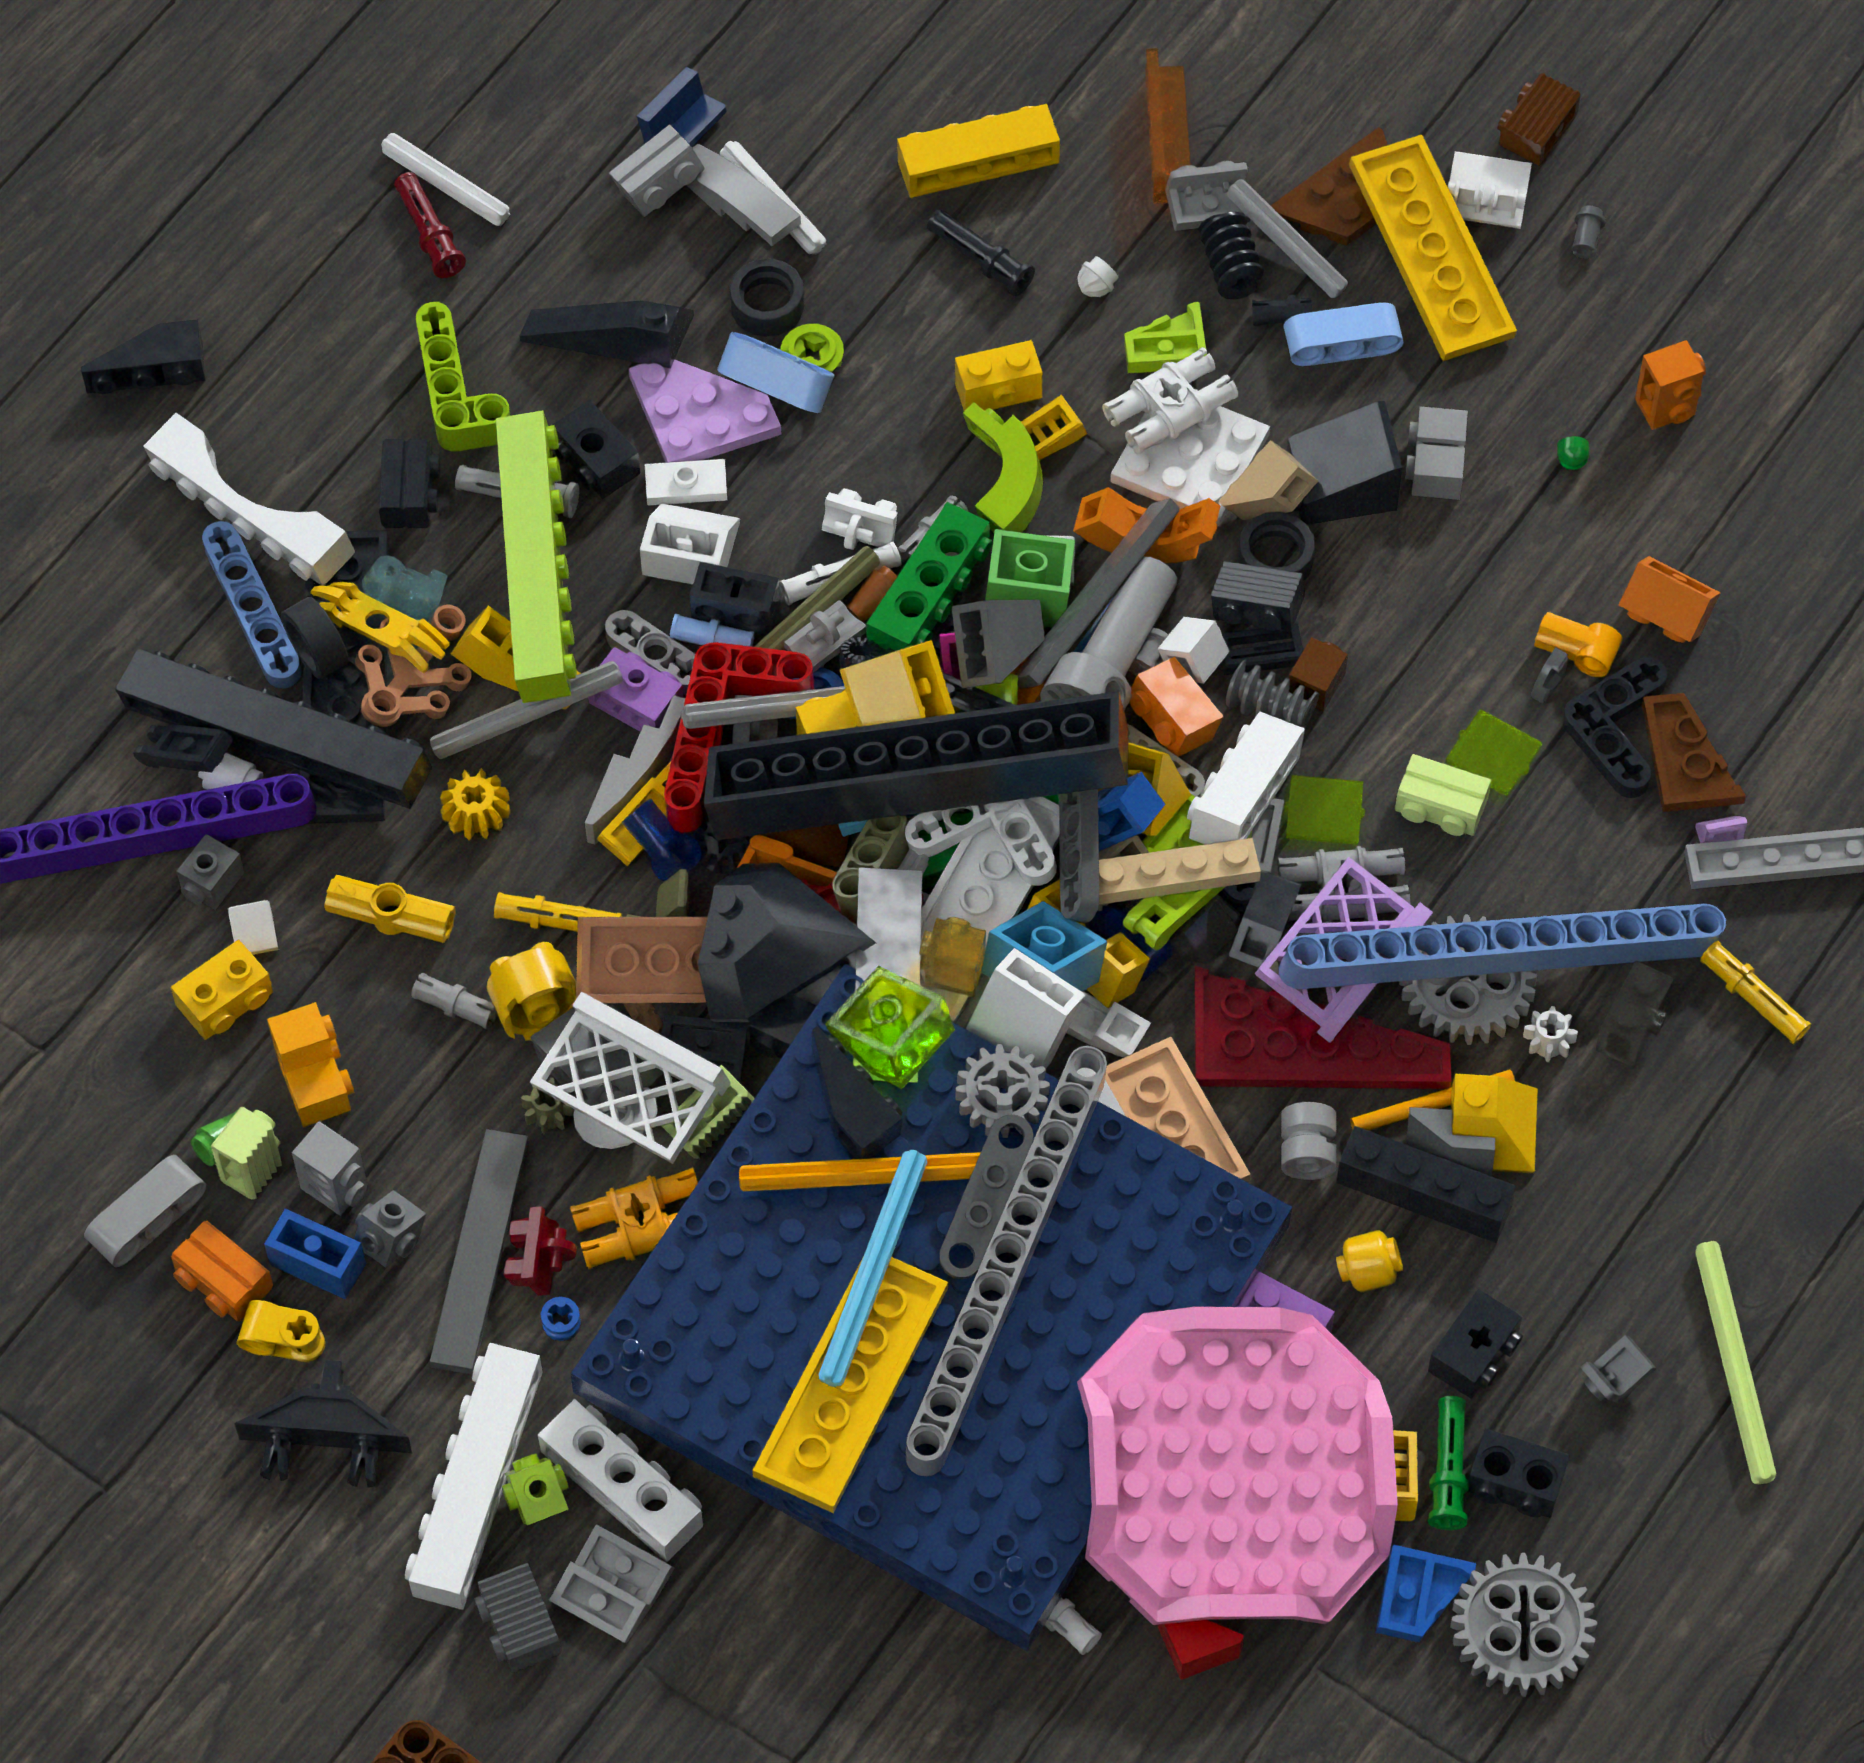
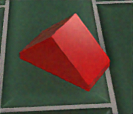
M1207 1619L1157 1625L1180 1680L1238 1659L1242 1652L1243 1634Z

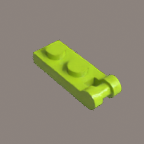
M1226 886L1144 898L1128 912L1123 921V926L1133 934L1140 933L1143 935L1145 943L1157 951L1167 943L1170 936ZM1154 914L1161 918L1156 924L1149 920Z

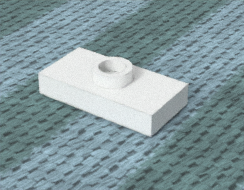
M725 459L645 464L647 505L727 500Z

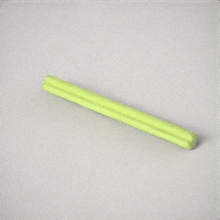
M1715 1241L1704 1242L1697 1245L1695 1253L1751 1480L1754 1484L1758 1485L1770 1483L1775 1479L1776 1470L1720 1246Z

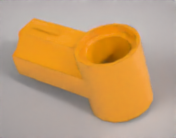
M1547 612L1539 626L1534 646L1551 653L1556 647L1567 653L1568 659L1573 660L1575 666L1583 673L1593 677H1604L1609 672L1623 640L1621 634L1609 625L1593 623L1588 627Z

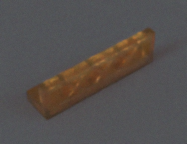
M1158 48L1146 49L1145 87L1153 203H1168L1165 188L1170 173L1180 167L1190 165L1184 66L1159 67Z

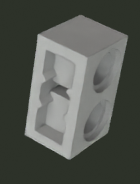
M318 1121L293 1150L292 1156L300 1188L341 1216L349 1206H356L367 1190L368 1184L360 1149Z

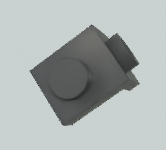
M1624 1335L1593 1364L1587 1361L1581 1366V1369L1588 1376L1584 1381L1587 1388L1600 1401L1606 1397L1608 1400L1618 1404L1657 1370L1653 1363L1627 1335Z

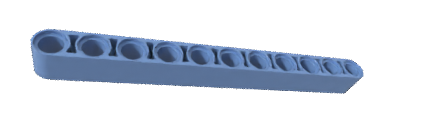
M1694 904L1301 935L1295 937L1290 942L1278 970L1281 980L1287 986L1294 989H1309L1701 957L1710 945L1719 940L1726 927V918L1723 912L1711 904ZM1539 940L1545 942L1549 946L1542 944ZM1498 943L1507 946L1509 949L1501 947ZM1459 947L1465 948L1468 952L1461 950ZM1418 950H1422L1426 952L1428 955H1424L1420 953ZM1378 953L1386 955L1389 959L1381 957ZM1337 956L1345 958L1348 962L1340 960ZM1296 959L1304 961L1307 965L1300 964Z

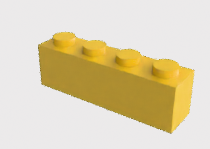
M1047 104L1026 106L1009 113L987 115L979 120L962 124L953 123L944 128L923 133L914 132L906 137L897 138L898 163L909 196L913 198L1058 164L1060 158V139Z

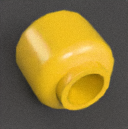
M1380 1230L1346 1239L1343 1244V1255L1336 1257L1342 1281L1350 1280L1353 1287L1359 1292L1392 1285L1396 1281L1397 1272L1403 1271L1402 1260L1395 1238H1387Z

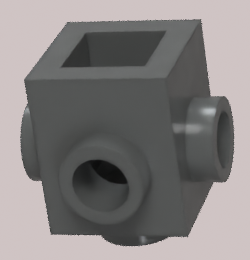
M392 1190L374 1205L369 1203L360 1211L355 1221L358 1227L354 1240L361 1242L365 1254L386 1268L399 1257L406 1258L414 1250L420 1237L426 1213Z

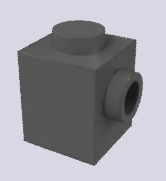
M205 834L177 870L182 894L196 905L204 903L214 910L218 908L244 874L240 853Z

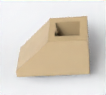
M1270 440L1256 454L1254 460L1239 478L1229 486L1227 492L1218 502L1242 520L1252 519L1268 512H1292L1316 485L1318 480L1290 453Z

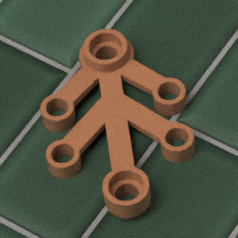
M442 605L436 609L430 624L448 641H452L461 635L466 619L464 613L458 607ZM388 618L381 622L379 629L388 625ZM441 624H447L452 629L444 628ZM364 645L359 649L355 659L358 669L365 673L369 690L362 699L361 712L368 722L379 727H388L395 724L401 714L425 713L433 719L444 717L450 706V700L442 691H432L427 696L419 697L401 696L408 688L447 685L453 691H463L467 688L472 676L470 669L461 663L452 664L449 668L428 669L424 674L405 657L392 655L390 649L387 648L394 679L386 687L379 666L382 661V653L379 648L374 645ZM420 647L417 648V651L427 663L434 656ZM369 655L374 658L375 662H367L363 656ZM452 674H459L464 680L458 681L453 678ZM437 701L443 708H435L430 702ZM375 706H382L387 712L380 711Z

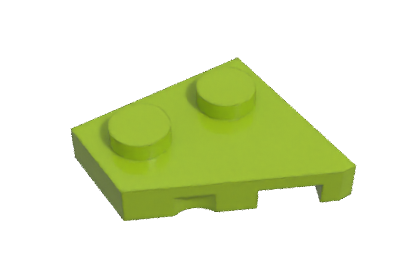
M1193 302L1187 305V312L1173 319H1170L1168 315H1164L1154 320L1148 326H1140L1125 333L1124 347L1128 373L1156 372L1166 362L1177 363L1202 347L1206 349L1200 303Z

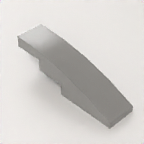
M700 144L692 148L705 169L687 186L718 215L722 216L727 213L745 231L752 228L771 246L801 225V215L748 172Z
M676 695L672 697L659 729L643 725L630 758L616 754L613 755L585 821L588 843H598L597 837L642 787L652 777L656 778L673 756L685 698Z

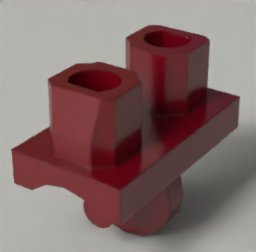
M542 1206L530 1207L529 1218L511 1221L510 1241L516 1248H525L524 1257L508 1258L505 1262L504 1270L505 1278L513 1286H529L538 1296L550 1295L553 1272H560L563 1261L574 1259L577 1252L576 1244L566 1240L567 1230L559 1228L557 1221L546 1217L545 1209Z

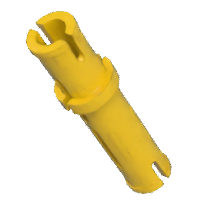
M498 892L494 908V918L497 919L503 918L530 923V927L540 929L542 925L578 932V921L564 919L563 915L573 917H622V913L618 912L611 913L582 906L545 901V896L536 895L533 899L507 895L502 892ZM520 908L553 913V916L520 911Z
M1719 941L1714 942L1703 953L1700 961L1727 983L1725 988L1731 994L1737 992L1784 1034L1792 1044L1797 1043L1808 1032L1811 1023L1800 1016L1779 995L1753 974L1755 969L1749 963L1743 965Z

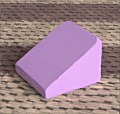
M1730 816L1698 822L1695 828L1700 843L1740 840L1744 838L1747 820L1746 817Z

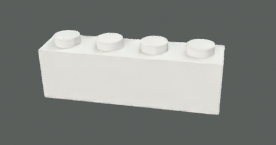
M1263 712L1257 714L1251 725L1245 724L1239 733L1236 747L1234 749L1228 748L1225 752L1219 772H1212L1210 774L1203 796L1201 798L1196 796L1189 807L1187 819L1192 821L1189 839L1205 845L1247 839L1298 762L1305 729Z

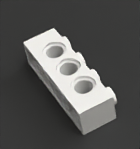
M574 1399L538 1434L540 1451L555 1465L560 1464L564 1473L667 1563L703 1527L701 1503L687 1489L683 1488L679 1491L669 1482L670 1477L668 1473L657 1462L651 1461L648 1464L637 1454L639 1452L637 1446L625 1434L620 1433L616 1436L607 1428V1421L597 1409L591 1405L585 1408ZM590 1444H597L603 1448L595 1455H586L581 1452L584 1447ZM620 1472H629L634 1475L633 1479L627 1483H618L613 1480V1477ZM651 1500H661L666 1503L658 1511H649L644 1508L646 1503Z

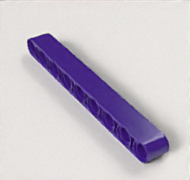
M286 774L1 829L0 884L197 846L205 834L220 842L302 826L314 818L317 805L308 781L298 774ZM295 797H302L297 802L288 803L291 799ZM254 805H261L259 808L253 811H247L250 807ZM220 813L212 819H206L210 814ZM172 821H179L173 826L165 827ZM138 828V830L132 834H125L127 831L131 829ZM97 836V838H95L91 842H84L90 837ZM51 844H56L52 849L43 850ZM15 852L11 857L3 858L6 854Z

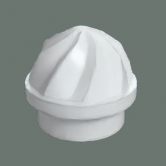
M1097 256L1090 263L1085 261L1077 277L1081 292L1090 297H1101L1114 289L1113 283L1119 278L1116 272Z

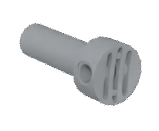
M1142 557L1120 585L1083 652H1071L1064 654L1060 658L1040 692L1041 702L1119 691L1123 709L1125 710L1132 698L1131 687L1125 675L1177 585V577L1168 565L1152 557Z

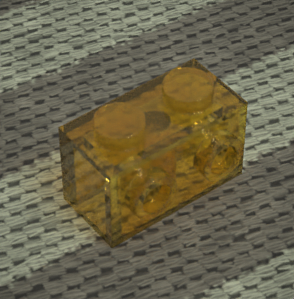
M949 917L947 920L936 918L933 931L925 930L919 955H922L920 969L925 970V985L974 997L985 955L986 930L971 927L968 921L961 918Z

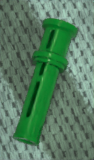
M1445 1396L1440 1398L1438 1402L1436 1473L1429 1480V1488L1433 1492V1511H1430L1428 1514V1524L1441 1530H1458L1464 1528L1468 1521L1467 1514L1463 1512L1464 1493L1469 1490L1468 1480L1463 1474L1466 1400L1458 1396ZM1450 1428L1452 1429L1451 1453L1449 1452Z

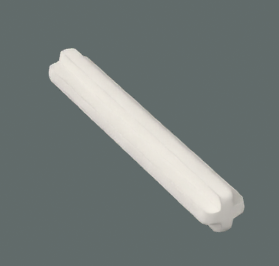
M390 133L383 140L381 146L382 152L489 222L496 226H501L510 215L508 205L395 133Z
M727 142L720 151V155L748 172L801 215V225L791 231L790 235L808 254L816 255L821 252V249L826 245L825 237L738 142Z

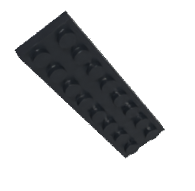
M387 530L345 531L355 553L324 586L336 582L354 583L361 592L388 606L389 538ZM309 578L307 581L305 580V598L312 597L318 603L330 602L311 594V590L315 586L322 585L312 578ZM374 614L367 618L366 624L373 629H379L381 622L387 617L382 614ZM333 623L345 645L348 654V664L322 679L316 678L304 665L303 702L311 705L320 713L329 716L331 713H337L349 719L352 724L363 728L374 726L386 733V727L371 724L364 718L361 712L362 699L369 690L365 673L358 669L355 659L359 649L364 645H374L379 648L382 653V661L379 666L385 686L387 687V647L344 625L342 628H339ZM369 655L363 656L367 662H375L373 657ZM375 706L378 710L386 712L384 707ZM301 772V776L308 781L317 805L314 818L307 824L385 821V800L318 776Z

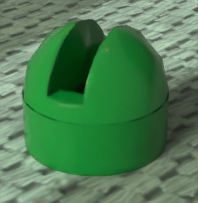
M1576 436L1559 440L1557 443V457L1560 464L1567 470L1581 469L1589 458L1588 440Z

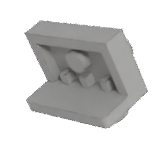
M1223 161L1209 167L1197 168L1187 165L1172 171L1165 191L1174 230L1199 228L1206 218L1227 212L1244 213L1228 198L1227 192L1237 180H1245L1248 172L1247 164L1245 162ZM1244 213L1247 217V222H1250L1251 219Z

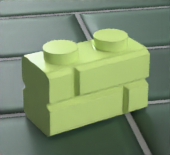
M1412 754L1398 789L1395 811L1401 812L1402 816L1411 822L1422 823L1425 820L1438 824L1445 832L1451 835L1461 836L1465 833L1474 836L1489 797L1492 779Z

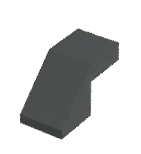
M1409 1108L1407 1144L1492 1177L1495 1138L1452 1135V1110Z

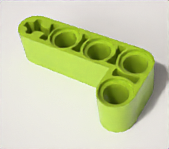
M439 302L424 304L416 313V323L439 445L448 451H463L498 445L496 420L489 421L488 419L510 416L507 400L498 394L466 396L451 312L446 305ZM439 329L440 334L433 336L432 330Z

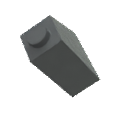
M985 600L952 606L962 688L1001 683L1045 640L1040 600Z

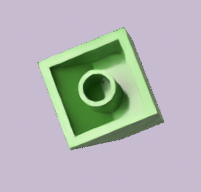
M995 529L985 600H1040L1043 627L1052 628L1067 609L1075 540Z

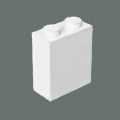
M1014 948L995 968L966 1030L996 1046L997 1044H1002L1004 1050L1011 1053L1014 1046H1018L1019 1057L1024 1059L1032 1053L1035 1056L1034 1067L1044 1066L1046 1069L1052 1062L1085 994Z

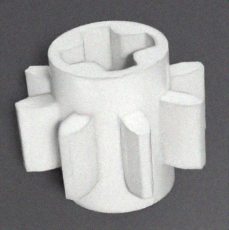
M1551 1006L1549 1011L1542 1014L1533 1011L1532 1025H1526L1523 1033L1524 1038L1532 1040L1529 1053L1537 1052L1545 1057L1546 1062H1549L1552 1057L1559 1054L1565 1058L1568 1057L1569 1044L1576 1043L1578 1033L1574 1029H1568L1571 1023V1014L1564 1016L1557 1012L1554 1006ZM1547 1032L1553 1033V1036L1547 1035Z

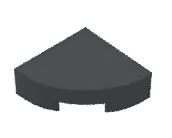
M1555 647L1540 671L1530 697L1542 704L1548 700L1565 677L1568 662L1567 653Z

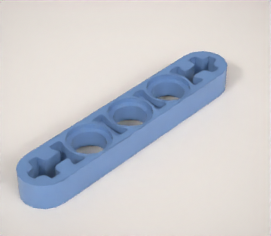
M214 522L206 527L202 535L205 553L266 680L276 688L284 689L291 687L298 682L302 673L298 654L286 634L281 619L239 533L228 522ZM222 537L224 541H227L230 553L224 556L220 544L215 539ZM234 566H242L247 569V574L239 580H231L225 576L228 569ZM250 597L259 598L263 602L259 609L252 612L243 610L241 603ZM263 629H273L278 633L277 638L270 643L257 641L256 635ZM280 653L283 664L288 667L287 672L281 673L276 668L274 655Z

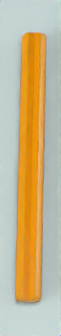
M981 1152L925 1155L927 1157V1165L920 1182L970 1179ZM901 1157L743 1165L739 1169V1186L742 1191L887 1184L892 1183Z

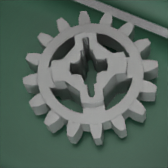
M997 1044L995 1054L991 1055L984 1047L981 1048L979 1061L968 1057L965 1064L967 1071H958L957 1083L960 1086L956 1087L955 1100L962 1101L959 1106V1113L961 1116L972 1114L970 1117V1126L972 1128L977 1127L981 1123L985 1124V1135L987 1136L994 1122L1005 1115H1018L1026 1121L1037 1125L1040 1117L1038 1110L1046 1111L1048 1105V1098L1045 1096L1049 1095L1050 1083L1042 1081L1045 1078L1046 1069L1044 1066L1033 1068L1035 1056L1032 1053L1024 1059L1019 1057L1018 1046H1014L1010 1054L1004 1053L1002 1044ZM990 1071L986 1076H982L984 1073ZM999 1088H1005L1006 1093H1000ZM1018 1106H1023V1107L1020 1108L1019 1110L1015 1111V1109H1016ZM1006 1126L1001 1129L1003 1138H1008L1009 1129L1013 1126Z

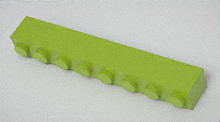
M543 410L496 418L515 683L523 703L572 696L570 679L577 678V670L573 654H568V645H574L573 628L571 621H566L565 612L572 611L568 587L563 588L562 579L569 578V570L565 554L560 555V546H566V535L563 522H558L557 514L564 513L560 489L555 490V482L561 481L559 461L552 454V450L559 449L555 425L548 426Z

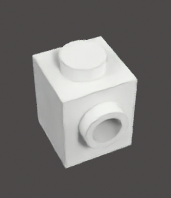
M1183 617L1158 647L1163 661L1176 657L1194 681L1203 684L1230 652L1216 621Z

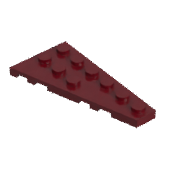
M1195 966V1079L1200 1087L1447 1089L1451 1086L1450 1043L1404 1029L1398 1031L1375 1025L1373 1024L1374 1020L1358 1016L1357 1019L1350 1017L1329 1043L1317 1033L1321 1028L1318 1023L1274 989L1267 992L1246 985L1244 980L1234 977L1228 980L1209 974L1208 969ZM1313 1002L1322 1010L1326 1007V1005Z

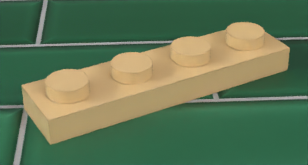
M1253 838L1099 860V905L1259 882L1261 871Z

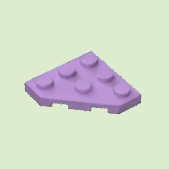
M674 360L671 368L662 367L655 363L640 364L629 368L630 380L665 463L701 461L781 435V425L767 394Z

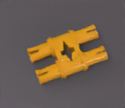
M691 1167L688 1170L660 1179L649 1175L646 1176L647 1180L616 1190L612 1187L609 1191H606L607 1196L570 1206L578 1233L614 1220L620 1226L616 1228L617 1232L580 1243L588 1269L623 1257L626 1260L634 1261L636 1260L635 1256L653 1251L678 1214L674 1213L667 1216L666 1212L663 1213L662 1209L666 1208L665 1204L689 1197L698 1184L694 1168ZM642 1210L644 1215V1224L640 1226L638 1221V1212Z

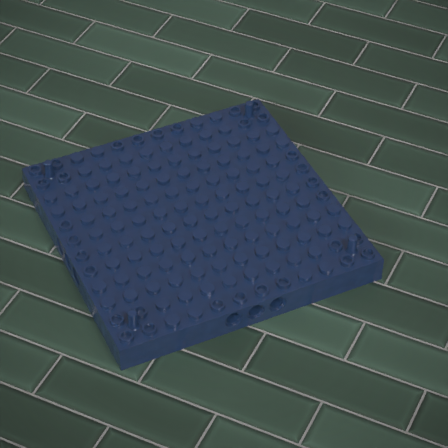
M844 964L571 1372L573 1393L1028 1652L1050 1617L1054 1607L1058 1604L1085 1560L1092 1502L1088 1419L1077 1381L1143 1313L1188 1307H1237L1258 1271L1262 1272L1289 1228L1292 1206L1098 1101L945 1464L934 1475L920 1476L912 1472L906 1462L908 1433L976 1276L975 1274L963 1280L954 1279L945 1274L939 1262L940 1249L970 1179L920 1182L892 1257L947 1281L948 1289L834 1513L754 1478L753 1468L865 1254L891 1183L761 1191H742L739 1186V1169L743 1165L855 1159L833 1136L811 1048L812 1030L818 1026L826 1036L831 1034L840 1041L845 1049V1056L853 1064L855 1020L862 1021L867 1018L868 1000L862 995L865 991L863 979L856 975V969ZM856 980L861 985V988L857 993H855ZM884 995L877 1001L876 1010L883 1018L893 1019L901 1013L902 1003L894 995ZM892 1000L897 1004L898 1008L894 1013L886 1014L881 1010L882 1002ZM919 1004V1017L913 1023V1031L919 1037L918 1083L873 1080V1087L883 1097L886 1095L890 1096L902 1111L901 1135L872 1158L902 1157L905 1151L916 1150L923 1155L977 1153L982 1151L988 1137L985 1135V1124L981 1123L977 1127L972 1128L970 1126L972 1114L961 1116L959 1106L962 1101L955 1100V1090L957 1086H960L957 1083L958 1071H967L965 1069L966 1059L971 1057L979 1061V1052L983 1047L990 1055L995 1054L996 1045ZM863 1028L859 1030L861 1034L864 1032L872 1033L876 1041L871 1048L874 1050L878 1047L880 1037L874 1029ZM900 1048L892 1054L891 1063L896 1070L908 1072L916 1066L917 1057L912 1050ZM990 1071L984 1073L982 1076H986ZM1045 1073V1078L1042 1081L1050 1083L1049 1095L1045 1096L1048 1098L1049 1105L1059 1080ZM999 1088V1092L1005 1094V1088ZM1072 1104L1061 1107L1063 1111L1070 1114L1081 1111L1079 1107ZM1018 1106V1107L1015 1109V1111L1019 1110V1109L1022 1108L1023 1106ZM1038 1110L1040 1117L1037 1125L1027 1121L1033 1130V1140L1046 1111ZM1015 1127L1009 1129L1008 1138H1003L1001 1131L999 1132V1141L1006 1148L1015 1149L1023 1143V1134H1020ZM1051 1141L1045 1144L1047 1148L1054 1151L1065 1148L1064 1144L1058 1141ZM1035 1178L1029 1181L1031 1185L1037 1188H1044L1050 1185L1048 1181L1042 1178ZM1020 1215L1013 1219L1017 1224L1024 1226L1034 1222L1032 1218L1025 1215ZM956 1245L949 1251V1260L953 1266L967 1268L973 1263V1253L967 1246ZM1007 1252L997 1256L1003 1263H1013L1018 1260L1014 1254ZM993 1290L985 1291L981 1294L987 1301H997L1002 1298L1000 1293ZM972 1328L965 1332L967 1337L975 1340L986 1336L984 1331L977 1328ZM960 1366L953 1367L948 1371L950 1375L956 1378H964L970 1374L966 1368ZM938 1405L932 1409L934 1414L941 1417L949 1416L954 1412L952 1408L946 1405ZM926 1443L920 1444L915 1448L917 1453L924 1456H930L937 1452L933 1445Z

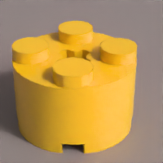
M541 942L530 950L512 957L498 958L490 966L491 976L487 982V992L509 1037L515 1039L514 1034H521L524 1036L525 1041H532L530 1038L532 1035L573 1008L572 1005L576 1001V981L564 955L555 950L551 943Z

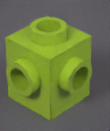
M537 1453L512 1462L514 1470L505 1473L508 1484L501 1487L510 1511L518 1508L524 1524L530 1525L568 1510L562 1491L569 1487L560 1464L552 1466L548 1458L539 1460ZM535 1480H539L541 1483L540 1490L536 1494H530V1484Z

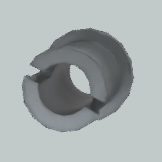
M1584 206L1576 213L1574 218L1577 229L1571 250L1574 255L1588 259L1595 257L1597 254L1600 229L1604 228L1606 219L1600 208Z

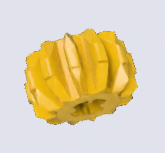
M481 768L475 777H470V774L464 769L461 781L450 778L448 782L449 790L442 791L440 800L443 805L441 809L442 819L445 822H449L450 830L453 834L464 830L465 837L470 840L474 833L480 832L481 836L487 839L489 828L501 831L503 827L502 819L509 818L510 806L507 804L510 797L506 787H501V780L497 775L487 779L486 772Z

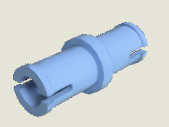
M679 614L674 615L670 630V637L672 639L702 646L707 643L718 642L752 647L755 634L754 631L749 632L720 625L719 620L711 619L710 622L680 616Z

